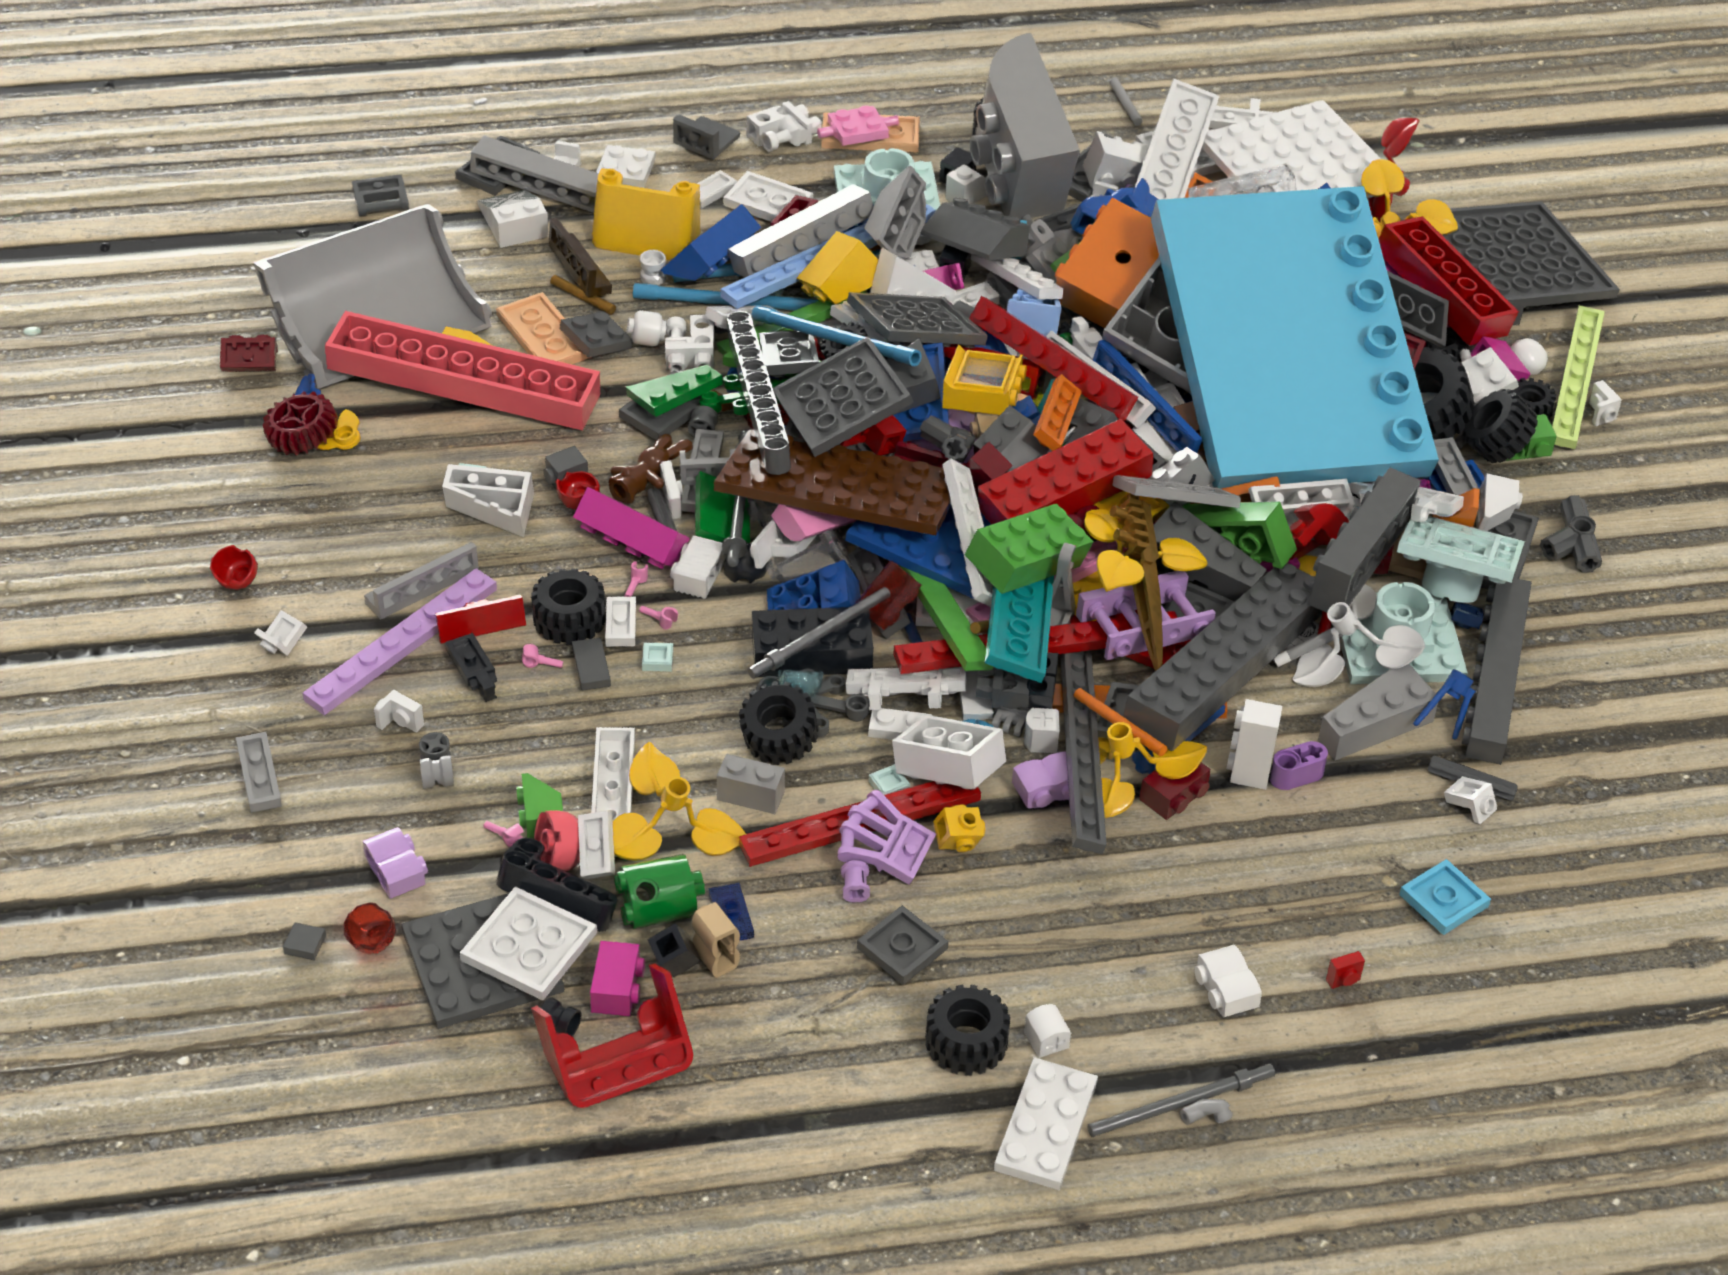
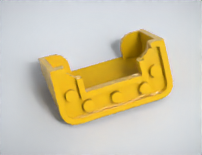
M601 168L597 178L592 229V243L595 247L639 256L648 250H658L665 254L666 260L671 261L699 237L701 233L700 184L680 181L673 185L670 192L624 185L623 176L615 169Z

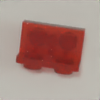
M890 561L856 603L883 587L888 588L891 596L869 609L870 619L885 630L898 620L900 611L907 603H911L917 597L918 589L922 585L896 563Z

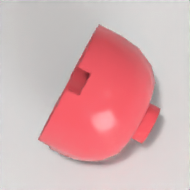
M549 810L541 812L536 822L534 839L540 841L544 846L541 861L567 872L576 867L580 862L578 819L575 815L564 811Z

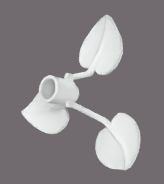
M1365 584L1350 606L1344 602H1338L1329 608L1327 617L1334 626L1331 629L1334 648L1332 649L1330 645L1325 644L1302 655L1292 680L1296 684L1306 687H1319L1334 681L1341 674L1345 666L1344 659L1337 654L1340 651L1339 634L1351 635L1356 629L1363 632L1375 644L1380 645L1376 650V659L1381 666L1388 669H1398L1412 662L1423 652L1425 642L1417 631L1408 626L1396 625L1389 627L1384 632L1383 640L1378 639L1366 629L1358 619H1366L1373 614L1377 594L1370 586Z

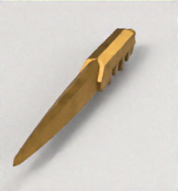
M1129 493L1127 500L1122 505H1113L1110 509V516L1118 518V523L1124 525L1123 528L1115 530L1113 538L1121 541L1122 547L1128 549L1123 553L1124 556H1129V559L1137 561L1144 570L1142 581L1132 585L1145 643L1153 667L1157 671L1162 666L1163 659L1162 610L1156 565L1159 554L1150 505L1143 500H1139V496Z

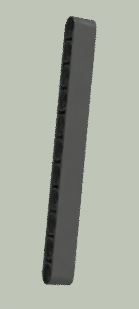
M743 311L732 312L727 316L729 344L764 467L770 474H784L791 469L789 440L751 315Z

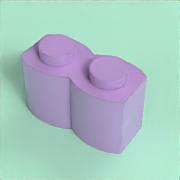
M1066 752L1054 753L1042 760H1029L1013 768L1012 784L1027 808H1042L1054 800H1069Z
M397 827L363 841L365 857L390 899L425 885L424 874L428 873V869L423 857L415 855V847L409 834L404 835Z

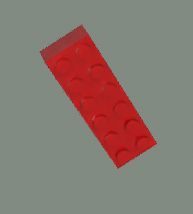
M1423 216L1384 225L1378 239L1384 260L1403 279L1449 301L1447 324L1464 342L1470 346L1478 344L1483 336L1494 339L1508 336L1519 311Z
M1119 419L978 486L980 512L991 525L1053 504H1057L1066 514H1075L1085 506L1094 505L1123 491L1112 486L1113 478L1116 475L1150 478L1153 468V452L1122 419Z

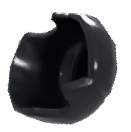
M746 543L747 552L743 557L739 558V563L736 567H730L727 563L728 557H726L723 564L724 574L732 582L736 583L739 579H747L749 583H753L755 580L764 577L768 571L769 561L762 569L755 568L754 558L750 554L752 543Z

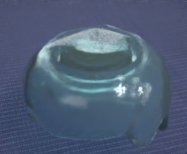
M779 670L777 681H779V685L790 682L792 688L798 685L803 689V693L807 692L810 698H813L821 689L823 672L784 670L781 675V670Z

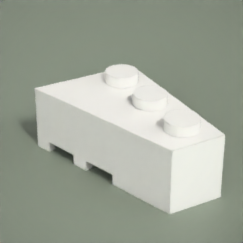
M448 464L442 485L446 507L524 537L534 496L531 472Z

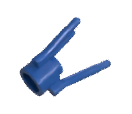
M1453 669L1444 685L1413 722L1414 726H1418L1446 693L1458 700L1462 695L1464 699L1452 735L1454 740L1458 739L1470 700L1476 692L1471 688L1474 680Z

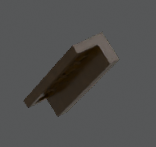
M551 218L549 247L587 298L612 294V284L575 235L568 233L558 218Z

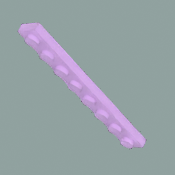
M477 568L304 691V701L321 714L326 715L436 635L438 628L435 613L461 608L466 603L474 601L477 603L479 600H484L497 590L496 581Z

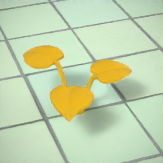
M1385 159L1373 160L1363 171L1361 177V185L1364 186L1366 193L1371 196L1385 194V214L1381 217L1380 222L1376 217H1373L1378 239L1385 224L1401 221L1396 213L1390 211L1389 193H1397L1403 189L1404 175L1396 164ZM1436 199L1420 202L1417 205L1416 213H1410L1404 219L1423 216L1441 235L1449 234L1458 229V224L1450 208L1444 202Z
M1097 509L1086 512L1084 526L1093 538L1102 542H1117V551H1103L1097 559V570L1105 591L1108 592L1118 587L1131 586L1142 581L1144 577L1143 567L1137 561L1129 559V556H1123L1122 542L1113 538L1115 530L1123 528L1124 525L1118 523V518L1110 516L1109 510ZM1167 538L1162 540L1159 545V558H1162V563L1170 569L1192 571L1205 568L1208 565L1203 554L1193 544L1184 539Z
M1124 722L1112 724L1107 730L1108 738L1098 737L1100 765L1106 758L1111 760L1113 757L1115 764L1114 780L1101 778L1104 817L1117 816L1126 811L1133 803L1135 797L1133 785L1128 782L1119 781L1121 777L1120 759L1130 757L1135 747L1138 748L1149 763L1156 764V771L1160 776L1168 779H1180L1195 771L1207 753V746L1196 742L1184 741L1173 752L1167 749L1163 756L1153 752L1152 757L1141 744L1140 738H1133L1132 728L1129 724Z
M651 742L646 743L633 759L629 771V780L632 787L639 794L651 795L656 792V795L661 797L662 803L649 823H647L643 816L637 813H624L613 821L614 854L626 860H644L653 856L659 850L662 843L661 834L653 829V827L666 809L678 811L684 806L686 807L690 824L695 827L691 833L692 842L700 851L708 855L719 856L740 847L739 836L746 834L742 827L724 812L713 808L700 810L696 820L691 806L693 801L688 798L691 789L689 782L680 777L678 767L669 757L660 752Z

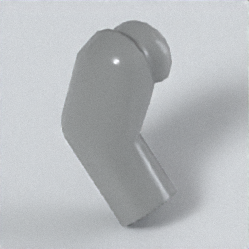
M1201 1099L1180 1110L1181 1119L1186 1125L1211 1114L1214 1115L1215 1121L1220 1124L1230 1120L1233 1114L1229 1109L1230 1104L1224 1099Z

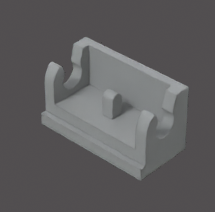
M730 449V457L735 449ZM680 450V479L682 485H696V476L700 471L717 477L729 458L686 459L685 450Z

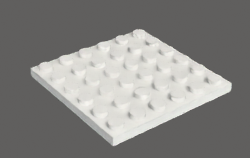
M1324 100L1207 131L1202 145V149L1238 188L1262 182L1268 189L1267 192L1318 189L1326 182L1331 188L1362 186L1361 177L1363 171L1373 160L1381 159ZM1366 193L1367 198L1374 197Z

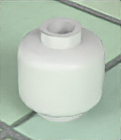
M639 310L635 313L634 318L628 319L627 334H631L634 344L657 346L659 341H664L666 321L662 320L660 313Z

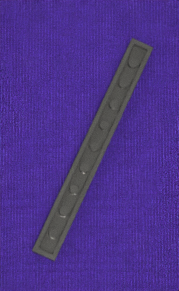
M1089 650L1060 654L1072 847L1103 854L1107 842L1097 716L1093 710L1074 698V692L1078 688H1082L1095 697L1092 653Z

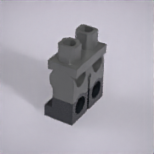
M1058 653L1047 654L1046 675L1041 683L993 667V670L979 671V675L994 676V679L978 677L976 697L992 699V708L1001 709V706L1009 709L1019 707L1052 709Z

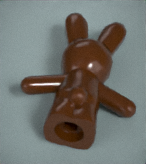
M663 434L658 437L652 447H648L640 453L637 464L613 466L611 468L613 476L609 478V489L612 497L615 500L631 504L634 502L635 496L645 490L648 483H651L657 489L663 488L664 481L660 478L661 462L674 460L680 456V450H685L686 453L693 449L692 441L684 439L673 444L672 436L670 434Z

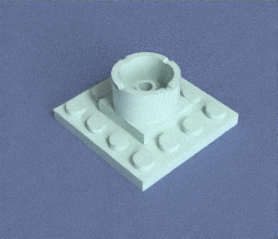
M889 148V150L878 149L867 155L865 164L834 165L837 193L851 185H855L870 192L874 205L880 191L905 168L912 166L926 182V191H924L926 204L935 210L940 207L932 162H914L912 156L905 151Z
M1428 516L1427 521L1422 523L1412 521L1410 518L1399 541L1397 552L1402 553L1403 557L1409 560L1418 561L1420 558L1426 560L1427 565L1422 580V587L1430 594L1440 598L1448 597L1450 601L1470 603L1477 600L1484 576H1488V579L1495 583L1504 584L1506 581L1512 583L1525 541Z
M1398 582L1389 583L1382 587L1379 592H1375L1377 598L1373 614L1366 619L1358 620L1366 629L1381 640H1383L1386 629L1392 626L1403 625L1417 631L1425 642V648L1409 664L1425 682H1445L1453 669L1460 671L1466 676L1468 675L1446 597L1434 596L1425 588L1409 582L1398 584ZM1356 629L1351 635L1339 637L1350 684H1370L1390 670L1381 666L1376 659V650L1380 645L1375 644L1359 629Z

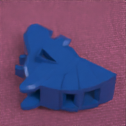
M1144 178L1140 179L1136 187L1120 188L1116 192L1109 188L1104 196L1087 197L1079 204L1070 222L1072 230L1083 235L1086 227L1089 224L1093 225L1096 221V216L1101 206L1107 205L1111 198L1128 205L1150 218L1156 200L1159 199L1150 193V187Z

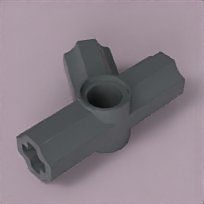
M932 415L924 420L920 427V436L941 448V452L948 459L951 458L961 463H964L975 443L976 437L971 432L951 426Z
M1570 495L1560 503L1565 528L1542 539L1540 547L1543 555L1549 561H1557L1573 553L1576 568L1581 569L1582 573L1593 572L1596 568L1601 567L1602 564L1601 554L1594 533L1596 523L1589 516L1585 500L1581 499L1579 495Z

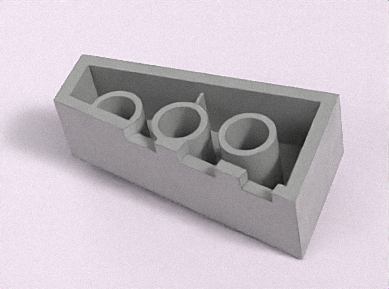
M1410 664L1398 669H1390L1324 715L1318 741L1327 748L1329 755L1334 760H1338L1432 723L1438 703L1418 726L1413 724L1436 693Z

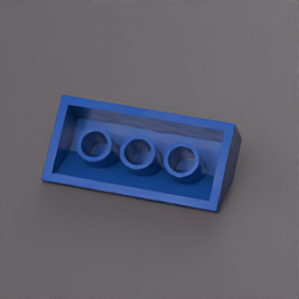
M741 204L691 242L667 263L661 271L667 275L696 281L703 274L708 278L718 269L716 264L720 268L730 260L727 249L754 236V233L761 226L744 205Z

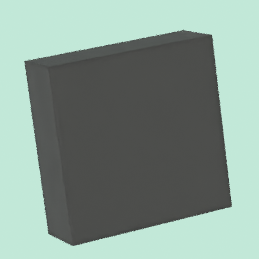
M295 922L283 945L284 954L315 961L326 938L325 929Z

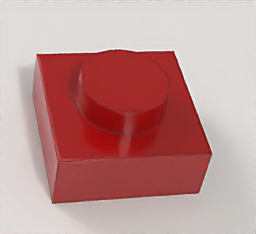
M1360 951L1330 960L1326 981L1331 989L1340 986H1350L1361 980L1365 959Z

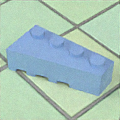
M1020 288L1017 290V294H1014L1012 299H1009L1007 307L1009 313L1045 336L1051 330L1057 334L1061 313L1059 299H1037Z

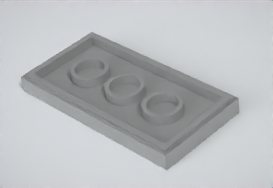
M1121 475L1114 476L1112 486L1136 496L1235 508L1240 507L1241 498L1235 494L1210 486Z

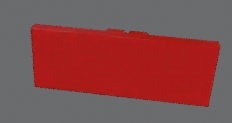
M522 595L490 602L487 599L479 600L477 603L474 601L466 603L461 608L435 613L441 644L471 633L474 636L526 625Z

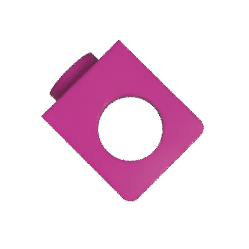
M959 263L923 270V272L954 290L964 289Z

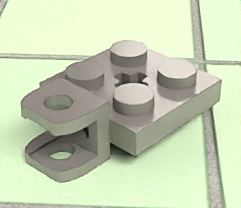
M1038 219L1030 225L1026 259L1036 272L1042 273L1044 278L1054 280L1056 284L1055 272L1050 265L1068 252V249L1055 236L1043 220Z

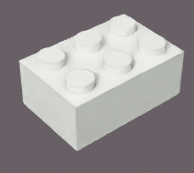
M924 715L892 741L896 774L907 775L912 779L932 780L938 784L957 785L963 789H975L1006 762L1003 729Z

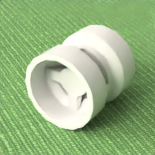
M658 250L643 252L640 256L642 268L640 272L641 281L644 284H663L666 280V274L661 269L666 265L665 254Z

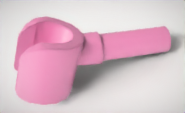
M637 561L631 564V581L624 597H632L638 584L647 581L648 564L642 569H637Z
M641 606L639 610L641 613L659 620L660 626L666 630L671 628L672 621L676 622L678 618V611L673 607H665L661 612L645 606Z
M527 644L523 647L522 662L526 667L533 668L538 664H546L562 668L563 661L539 655L537 646Z
M489 821L484 823V828L499 834L508 847H511L518 839L524 838L520 835L524 830L519 824L506 829Z

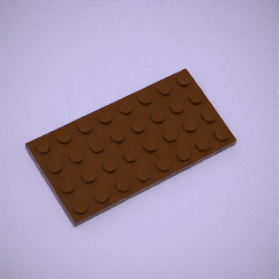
M750 429L714 480V491L934 536L938 533L951 508V499L947 483H945L943 467L932 466L922 461L902 460L897 456L886 457L876 455L871 451L851 450L841 445H836L814 457L805 442L794 441L792 436L787 435L791 469L784 474L774 475L765 470L755 432Z

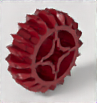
M303 391L300 395L293 393L292 397H283V401L275 402L274 408H269L267 410L268 415L263 417V432L271 447H274L277 452L283 451L285 455L293 452L296 456L303 451L308 453L313 448L318 450L320 444H327V439L334 437L333 432L337 428L338 416L333 404L323 394L317 395L315 391L308 395Z

